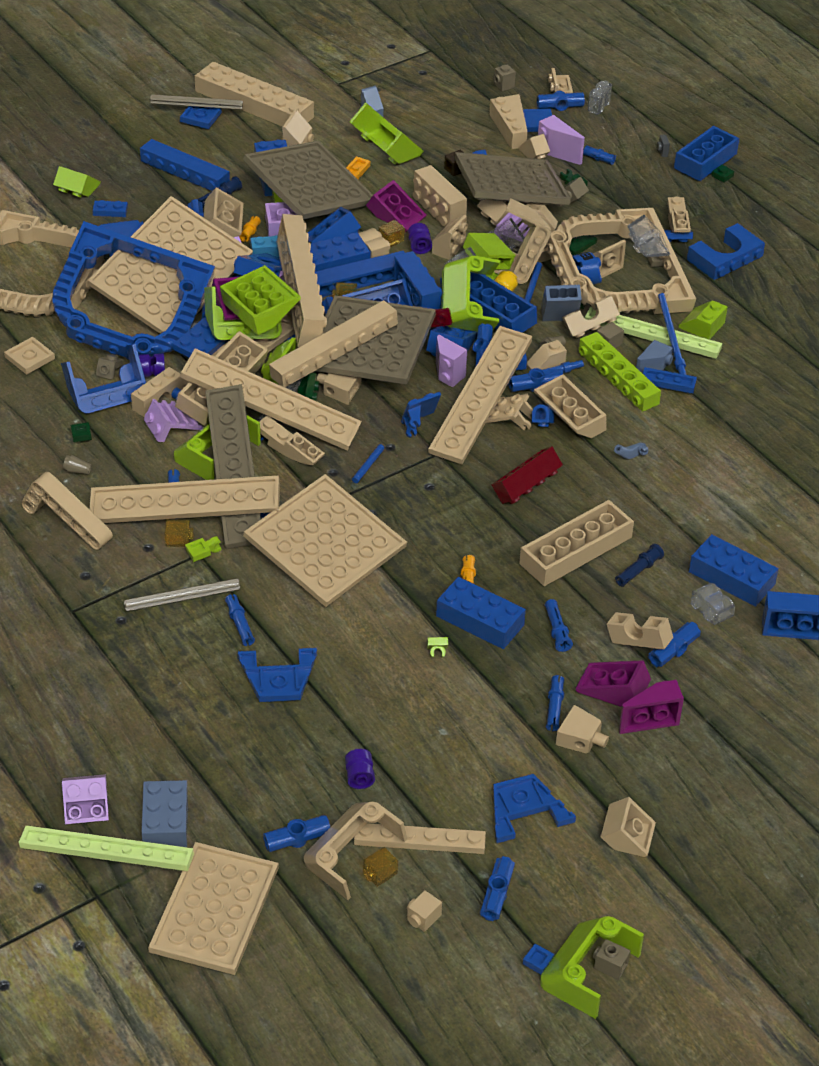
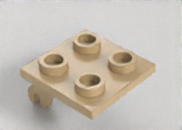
M517 394L512 397H500L486 423L511 419L523 430L526 429V426L530 429L531 423L519 412L520 410L528 418L532 419L533 409L527 402L529 395Z

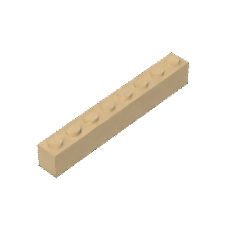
M384 300L270 363L271 378L282 387L293 384L397 325V310Z

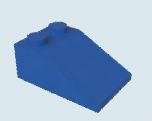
M339 207L307 232L309 235L308 242L315 243L357 233L361 226L351 211Z
M439 326L430 331L426 351L436 356L437 336L441 335L467 349L468 352L477 338L478 332Z

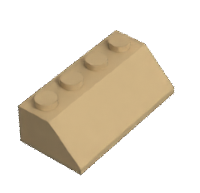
M564 374L534 389V393L577 434L593 438L606 431V414Z

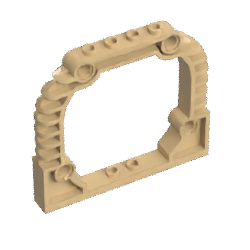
M654 208L616 210L615 215L611 213H606V215L598 213L596 216H593V214H588L587 216L581 214L578 217L571 216L568 220H563L557 229L551 232L546 249L547 253L550 254L552 265L556 268L557 277L560 278L561 285H580L582 304L586 305L588 303L596 310L593 302L611 295L619 313L621 311L624 313H629L630 311L639 312L640 310L648 312L649 309H652L654 314H662L658 294L664 293L670 313L690 312L693 310L696 297ZM618 234L623 238L636 237L646 243H654L658 250L659 258L663 260L664 269L667 270L671 280L665 285L661 283L654 284L652 290L610 292L596 288L587 276L579 273L569 250L571 240L574 237L583 235Z
M5 210L0 212V245L16 241L23 244L41 241L71 248L79 232L77 227L68 228L67 225H62L61 227L58 223L50 225L47 221L40 223V218ZM104 255L97 258L95 267L91 269L85 268L71 297L74 309L79 307L82 300H85L88 290L92 288L87 284V281L105 263ZM0 289V309H4L5 312L14 311L15 314L23 313L24 316L34 314L35 317H40L44 313L46 316H49L54 312L53 293L29 295Z

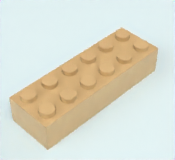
M239 331L214 357L255 374L265 363L268 349ZM189 382L178 393L175 407L206 426L209 423L205 391L208 389Z
M607 500L521 547L519 564L543 586H546L632 538L634 521L610 500Z

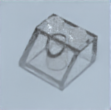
M642 215L628 225L630 231L628 235L635 243L633 247L638 253L641 252L645 257L670 255L661 231L645 215Z

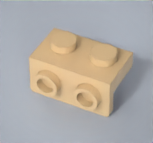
M551 68V74H548L550 91L553 94L556 91L573 93L569 75H556L555 68Z

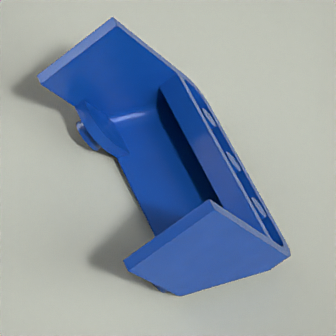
M136 344L126 345L130 363L120 368L119 377L121 381L87 390L86 384L82 379L74 378L70 362L61 363L68 391L80 412L91 413L131 402V393L146 383Z

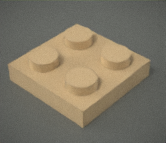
M34 337L4 352L5 358L26 375L55 359V354Z

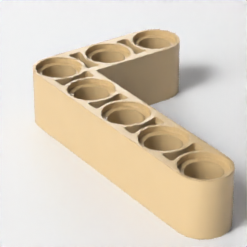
M45 472L36 479L22 500V507L29 514H34L46 503L93 549L99 550L113 537L111 530L50 472Z

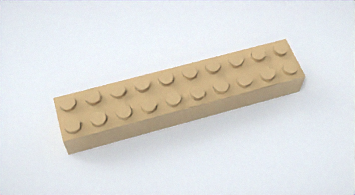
M282 214L276 242L284 282L301 297L290 310L297 347H301L323 334V328H326L327 318L324 317L322 295H319L320 285L317 284L318 277L315 274V263L312 262L313 253H310L311 244L308 243L309 235L306 233V223L303 221V216Z

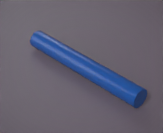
M382 444L376 447L353 476L352 481L354 483H358L383 452L385 448Z

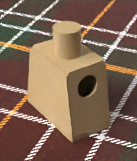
M319 373L317 376V381L324 385V395L349 405L361 385L360 377L333 373L328 375Z
M574 705L557 731L556 745L589 753L594 744L605 748L609 736L601 733L602 722L600 719Z

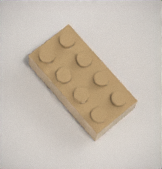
M432 165L414 171V199L436 218L442 226L445 227L451 221L466 215L467 198Z

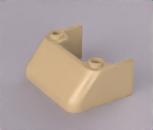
M510 198L505 211L520 217L524 224L530 226V229L518 253L513 252L516 256L510 270L496 269L494 272L499 274L502 271H511L517 276L518 283L524 284L528 281L550 238L551 228L536 210Z
M377 802L356 803L305 853V865L312 873L345 899L349 900L351 896L346 880L332 870L338 862L337 854L367 823L379 822L405 842L407 835L404 822Z

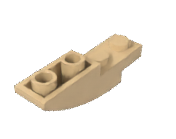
M668 197V220L672 232H691L684 197Z
M266 416L260 421V434L268 439L267 445L284 456L303 464L314 465L325 455L323 451L298 432L293 435L271 417Z

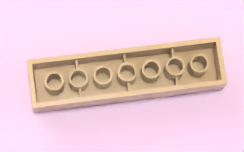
M217 62L210 63L195 75L196 92L213 99L242 100L243 111L282 127L294 110H297L307 122L314 118V101Z

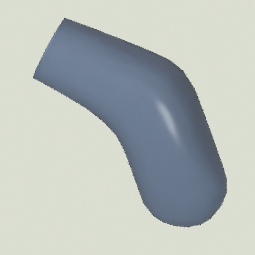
M637 443L628 447L616 445L614 448V452L625 459H632L638 455L644 456L649 451L645 443Z

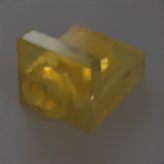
M337 282L336 289L332 291V297L357 292V283Z

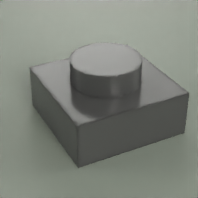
M660 135L659 142H657V151H660L662 157H668L670 143L666 135Z

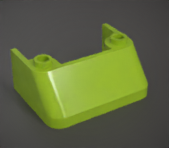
M366 102L350 121L352 125L362 132L360 136L366 141H373L390 156L388 159L395 165L396 163L402 164L417 158L424 152Z
M470 256L449 262L444 266L442 270L441 309L449 308L453 321L452 325H447V327L478 332V326L483 323L490 324L494 330L499 323V318L483 316L481 305L470 301V272L491 276L500 264V260Z
M204 287L205 316L215 339L231 340L239 331L251 339H274L280 336L282 331L281 320L274 328L259 335L241 319L224 320L222 309L216 305L215 287Z
M247 415L250 442L259 446L261 444L260 422ZM210 423L174 451L176 463L205 480H214V460L203 454L205 450L212 446Z
M610 916L579 923L543 971L540 985L544 991L594 1019L598 1016L601 995L582 985L585 981L586 972L579 965L599 937L631 950L630 954L639 958L644 938L642 932Z

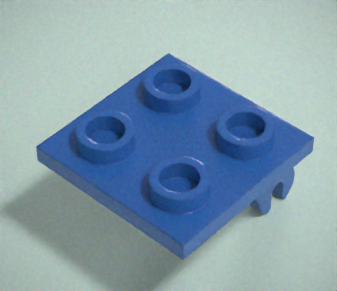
M440 392L435 394L429 393L424 398L413 399L408 402L401 423L406 426L407 437L411 438L410 432L416 436V427H420L421 417L434 413L441 396Z

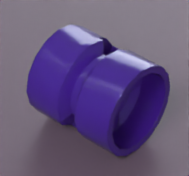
M423 223L411 225L408 229V237L412 251L416 254L429 252L432 248V240L427 225Z
M164 353L154 354L152 357L149 354L139 355L144 377H150L152 374L157 376L165 370Z
M354 749L348 752L345 756V765L349 786L354 789H365L373 785L375 774L372 754L366 749Z

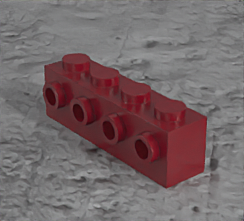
M553 446L538 451L491 485L502 504L507 502L513 504L520 500V495L530 493L533 490V486L544 483L547 476L551 477L558 473L557 469L563 466Z

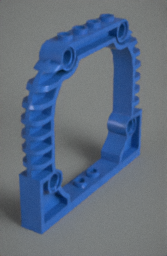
M83 221L69 251V257L53 290L52 302L54 311L61 323L66 327V334L69 338L79 343L91 345L96 349H103L111 354H117L129 359L126 345L136 344L138 355L149 354L152 357L154 354L173 351V344L190 330L205 297L204 287L210 286L214 276L215 266ZM115 248L133 254L136 257H142L151 262L177 269L176 276L180 280L178 298L181 303L173 322L166 331L155 337L143 333L131 337L90 323L88 316L74 309L71 303V297L85 268L91 269L95 267L98 257L111 253L112 249Z

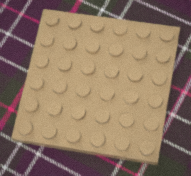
M326 474L279 506V512L272 511L245 530L243 537L325 607L391 559L407 545V541Z

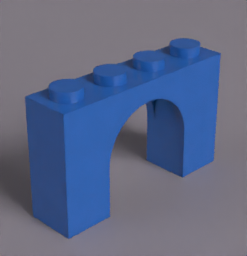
M737 223L726 228L724 243L736 252L720 253L710 248L704 242L699 241L689 246L687 260L715 280L761 258L764 254L765 243Z
M268 253L237 256L234 262V273L243 276L266 265L279 277L282 270L280 257Z

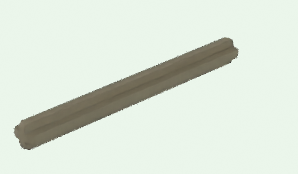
M167 95L150 96L151 104L242 110L243 108L242 100Z
M235 578L124 600V607L126 611H132L240 589V582Z

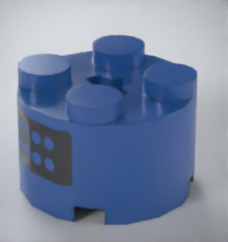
M591 252L572 255L580 274L587 276L593 285L601 283L602 278L599 269L601 261L599 257H595Z

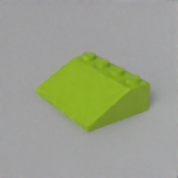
M266 265L220 286L223 303L257 335L274 328L301 299L299 294Z

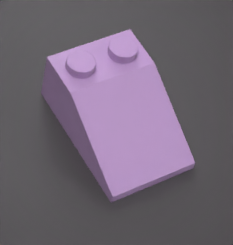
M555 115L539 121L538 135H545L550 149L547 155L575 164H582L585 137Z

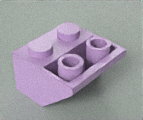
M106 774L62 779L65 824L109 820Z

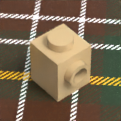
M424 891L416 899L414 898L409 902L407 906V920L413 927L425 932L442 915V902L427 891Z

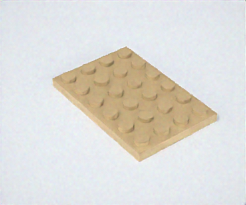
M195 842L193 846L194 856L189 870L182 871L149 944V953L235 975L279 869V863Z

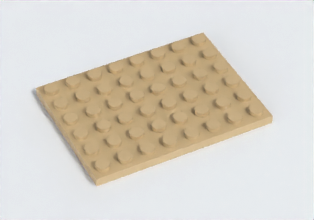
M172 196L131 236V238L215 266L214 276L209 287H212L214 278H230L235 274L234 262L237 256L253 254V250ZM117 250L87 281L89 286L160 334L171 325L181 303L178 298L180 280L176 276L177 269L151 262L142 257H136L121 250ZM204 297V300H203V302H202V304H201V307L198 309L197 313H198V312L203 308V306L205 305V297Z

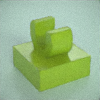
M428 637L427 649H431L430 657L434 658V651L440 650L441 657L444 658L446 654L445 649L448 647V637Z

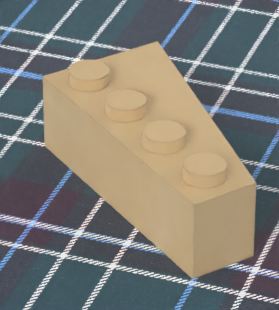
M520 95L490 99V117L510 148L517 149L527 141V126Z

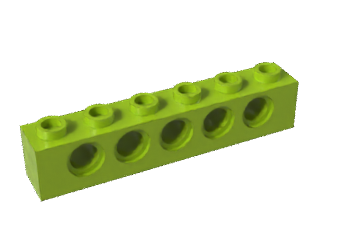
M598 332L580 339V355L588 360L592 366L642 412L660 404L661 390Z

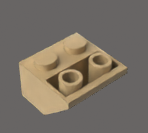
M466 215L448 223L432 240V254L450 260L458 253L466 240V230L468 228Z

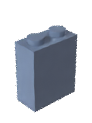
M580 285L545 286L541 303L542 321H563V316L579 310L582 301Z

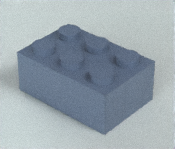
M187 780L144 782L142 841L187 847Z

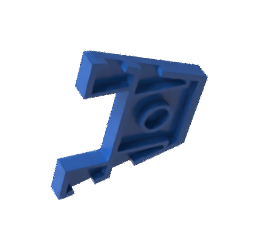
M317 648L299 649V665L257 666L256 651H238V660L259 702L301 700L317 657Z
M534 774L493 784L496 843L515 839L516 833L510 820L549 810L557 827L575 823L576 816L572 811L569 812L564 808V804L560 800H556L550 794L551 791Z

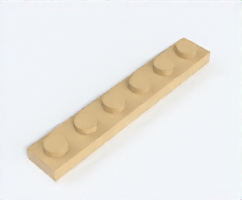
M367 823L354 837V845L484 854L486 831L404 826L407 840L404 842L383 825Z

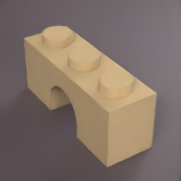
M608 295L593 302L596 314L591 319H585L580 310L563 316L562 319L569 335L578 338L585 335L586 330L591 329L593 331L600 328L601 323L606 321L611 323L617 320L616 316H619L620 313L613 297Z
M168 367L132 392V410L145 417L153 399H156L158 402L161 395H164L171 400L174 388L183 389V380L180 377V373Z
M616 612L607 623L611 641L614 644L665 649L673 639L669 620L664 617L650 616L641 627L636 623L633 614Z

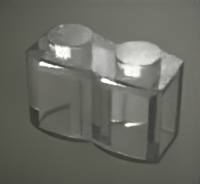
M600 81L596 84V88L590 91L588 112L600 114L604 107L610 103L611 83Z
M709 583L692 591V606L702 612L704 618L710 623L716 625L734 616V603L729 597L723 595L715 584Z

